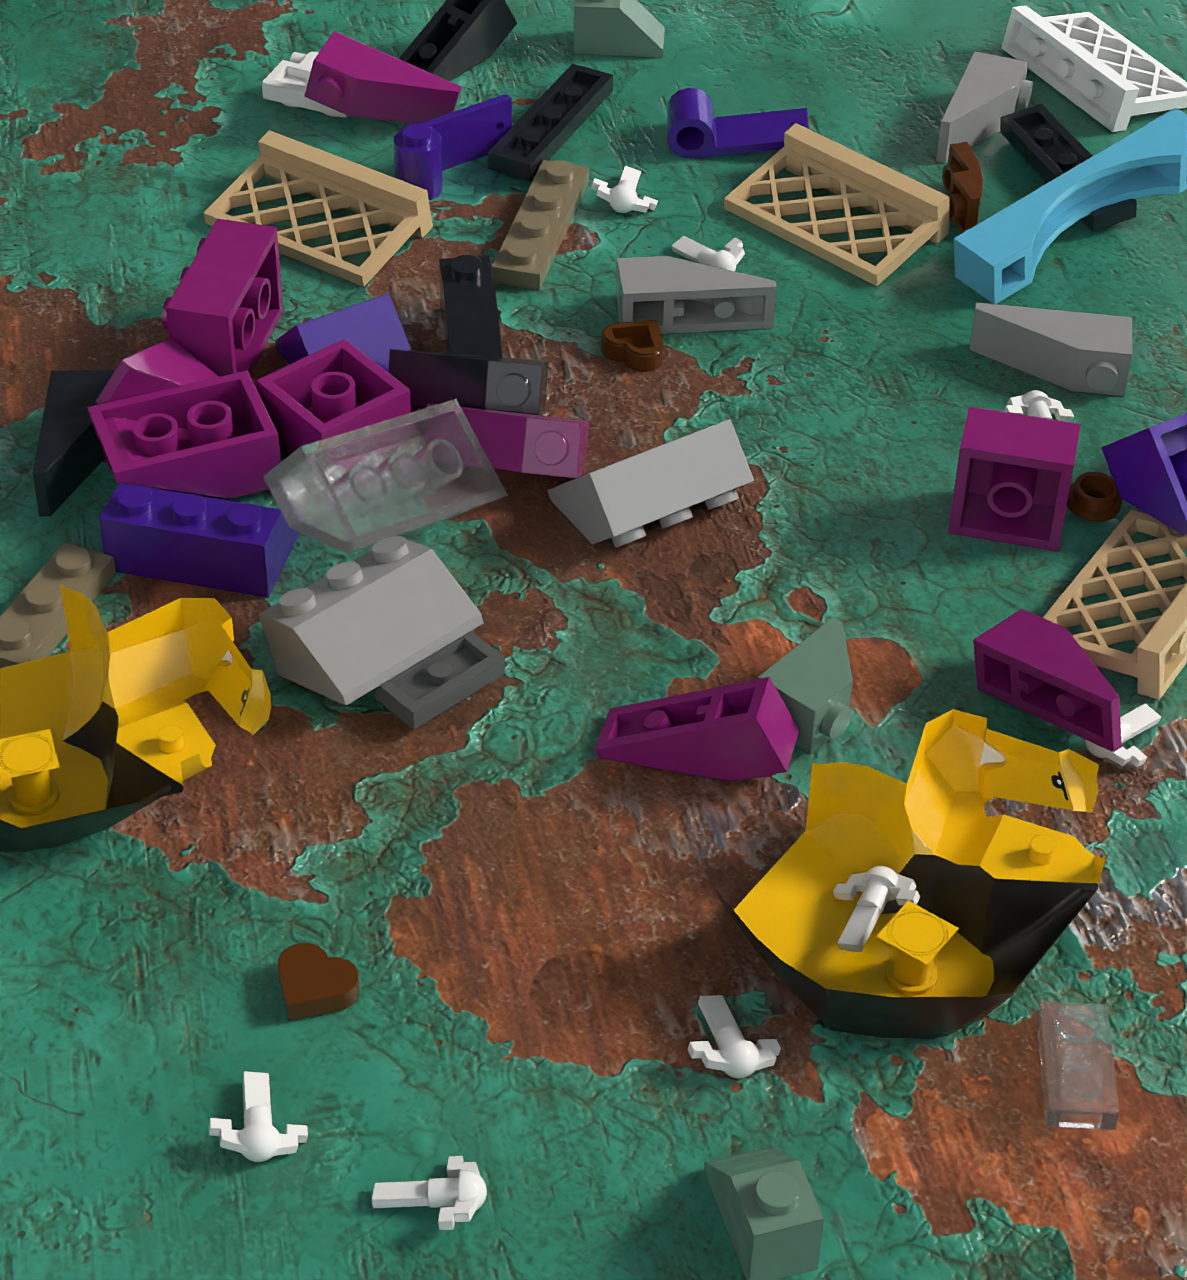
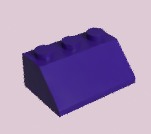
M1187 413L1101 447L1121 498L1178 533L1186 535Z
M118 483L99 517L103 552L104 554L114 556L116 572L269 598L303 527V518L282 509L203 497L196 494L148 488L141 485Z

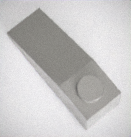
M974 52L941 120L937 162H948L950 144L968 142L971 147H974L1000 132V117L1017 112L1019 108L1026 109L1028 107L1033 87V81L1026 80L1028 62Z
M670 256L617 258L616 305L620 323L657 320L660 334L772 329L774 327L777 289L774 280Z
M976 302L969 350L1070 391L1124 396L1132 358V317Z

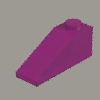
M333 31L313 60L304 97L348 116L405 123H422L454 112L462 87Z
M427 404L422 458L522 473L578 478L584 475L589 420Z
M1021 609L973 639L978 690L1113 753L1122 747L1119 695L1067 628Z
M770 677L610 708L594 750L601 759L734 782L756 777H769L787 772L799 728Z

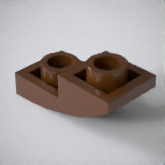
M968 142L950 144L948 163L943 167L942 171L943 184L949 193L946 194L949 196V222L954 223L961 234L978 224L983 192L982 169L974 150Z

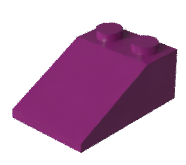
M248 370L87 407L89 418L115 482L230 499L284 486L279 436Z

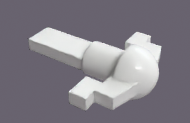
M627 166L624 167L620 182L614 188H608L607 182L594 178L591 189L597 190V196L608 201L611 208L618 213H628L632 210L646 213L647 209L655 211L658 200L644 196L643 200L637 197L636 186L641 171Z
M686 236L681 237L671 246L673 252L693 262L730 271L736 270V265L745 255L742 241L737 238H733L725 245L726 251L721 250L719 252Z
M1039 390L1029 391L1021 396L1010 397L1003 412L1053 419L1051 414H1054L1056 420L1071 422L1074 418L1071 409H1064L1061 401L1051 399L1047 394Z
M1146 703L1121 716V742L1124 743L1158 724L1161 716ZM1085 740L1086 747L1092 755L1099 758H1109L1121 766L1131 762L1135 767H1139L1147 759V756L1135 746L1127 750L1121 747L1113 753Z
M876 866L867 872L851 874L846 884L837 883L833 891L836 899L853 901L857 891L863 892L837 942L839 949L862 952L887 901L896 899L898 905L904 906L907 901L917 905L920 895L915 890L917 886L914 880L897 874L889 867Z
M723 995L700 996L698 1005L720 1050H713L709 1041L690 1042L687 1050L692 1059L701 1058L706 1068L722 1070L730 1077L739 1079L750 1076L756 1070L775 1064L776 1056L779 1055L781 1050L777 1039H758L755 1046L751 1041L744 1039Z
M244 1071L242 1077L244 1128L242 1130H232L231 1119L210 1118L208 1125L209 1135L219 1136L220 1147L242 1153L245 1158L253 1162H264L273 1156L296 1153L298 1143H306L307 1126L287 1124L285 1134H280L272 1126L269 1073Z
M449 1156L447 1165L448 1178L429 1179V1181L375 1183L372 1205L373 1208L440 1207L439 1230H454L455 1222H470L475 1211L483 1205L487 1195V1188L480 1176L476 1162H464L463 1156Z

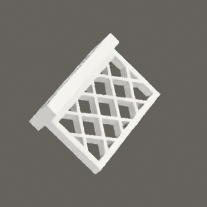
M1028 6L1012 8L1001 48L1016 60L1028 62V69L1111 132L1127 130L1130 117L1133 115L1167 111L1174 108H1187V82L1092 13L1083 12L1041 17Z

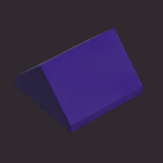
M389 293L298 324L275 340L277 351L289 364H292L345 339L387 372L389 369L390 349L411 350Z

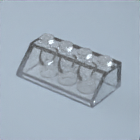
M457 399L303 445L263 476L290 528L348 554L373 546L381 539L404 535L500 501L508 496Z

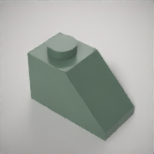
M575 0L574 54L663 58L665 27L637 0Z
M832 617L758 677V679L770 677L799 728L795 745L810 755L830 738L837 739L847 729L853 713L850 708L853 679L843 623Z
M770 1146L704 1162L705 1175L746 1280H776L818 1269L824 1217L798 1159Z

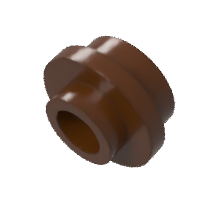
M1087 472L1081 474L1070 485L1067 506L1079 518L1087 521L1102 522L1114 518L1120 512L1122 498L1111 476L1101 472Z

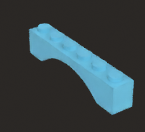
M1177 108L1170 110L955 237V277L992 304H997L1031 284L1036 266L1046 248L1061 232L1079 219L1089 215L1090 212L1127 199L1179 194L1186 190L1187 114Z

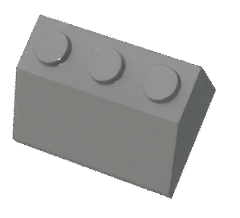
M730 418L549 489L547 492L554 505L591 544L612 538L616 548L646 536L643 525L657 519L663 529L692 518L690 506L705 501L708 510L737 500L739 497L735 488L755 480Z
M391 536L377 541L372 546L371 551L351 562H344L331 567L326 572L325 577L305 588L294 589L280 597L279 603L259 613L277 675L345 706L484 623L481 612L435 552L429 547L400 536Z

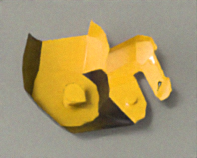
M60 584L70 652L0 668V851L10 853L54 848L106 830L163 796L181 793L184 790V780L212 766L211 757L216 746L189 704L183 701L197 693L209 691L233 720L252 735L269 720L271 696L263 670L251 669L233 643L232 617L215 598H179L107 632L97 606L82 593L68 589Z
M952 709L925 724L907 783L869 766L847 762L812 763L805 832L734 910L715 889L717 897L767 965L829 1030L880 1038L935 1039L952 1034L983 1019L1013 996L1098 890L1102 870L1108 854L1103 858L1094 855L1085 849L1076 837L1004 814L986 817L984 804L995 797L1092 813L1099 792L1096 778L1099 764L1070 749L1056 752L987 729V718ZM876 866L889 867L897 874L914 880L917 886L915 890L920 895L917 905L910 901H907L904 906L898 905L896 899L887 901L862 952L839 949L837 942L863 892L857 891L853 901L836 899L833 891L837 883L846 884L851 874L867 872Z

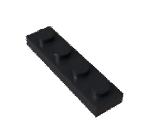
M572 63L488 152V169L507 174L514 179L531 181L537 174L542 161H549L613 91V74Z
M1042 103L1000 117V133L1047 183L1092 157V154ZM1133 198L1110 204L1090 212L1089 215L1081 219L1093 232L1135 218L1137 201Z

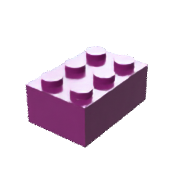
M217 218L208 236L200 239L196 257L190 267L183 269L179 286L174 295L167 297L164 302L162 326L168 329L169 339L175 340L219 377L246 370L251 375L283 313L277 227Z

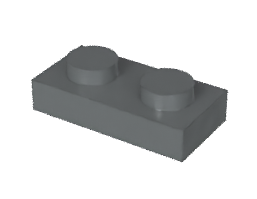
M470 631L376 687L375 699L415 730L505 674V657Z

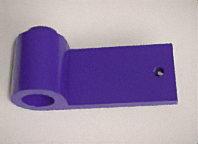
M685 88L673 94L668 101L667 142L670 149L676 155L683 158H703L781 150L784 147V133L795 123L809 129L807 108L715 117L712 100L704 91L697 88Z
M504 94L422 123H413L404 127L394 136L395 178L427 190L429 200L438 197L443 191V170L488 155L490 149L512 127V98L508 94Z

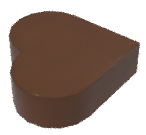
M657 320L621 322L605 327L601 333L602 354L610 360L624 361L626 366L636 371L648 372L659 368L663 363V340Z
M298 943L289 946L281 953L278 959V974L288 1021L349 1008L356 1002L359 996V973L356 966L349 960L340 957H328L325 950L311 943Z

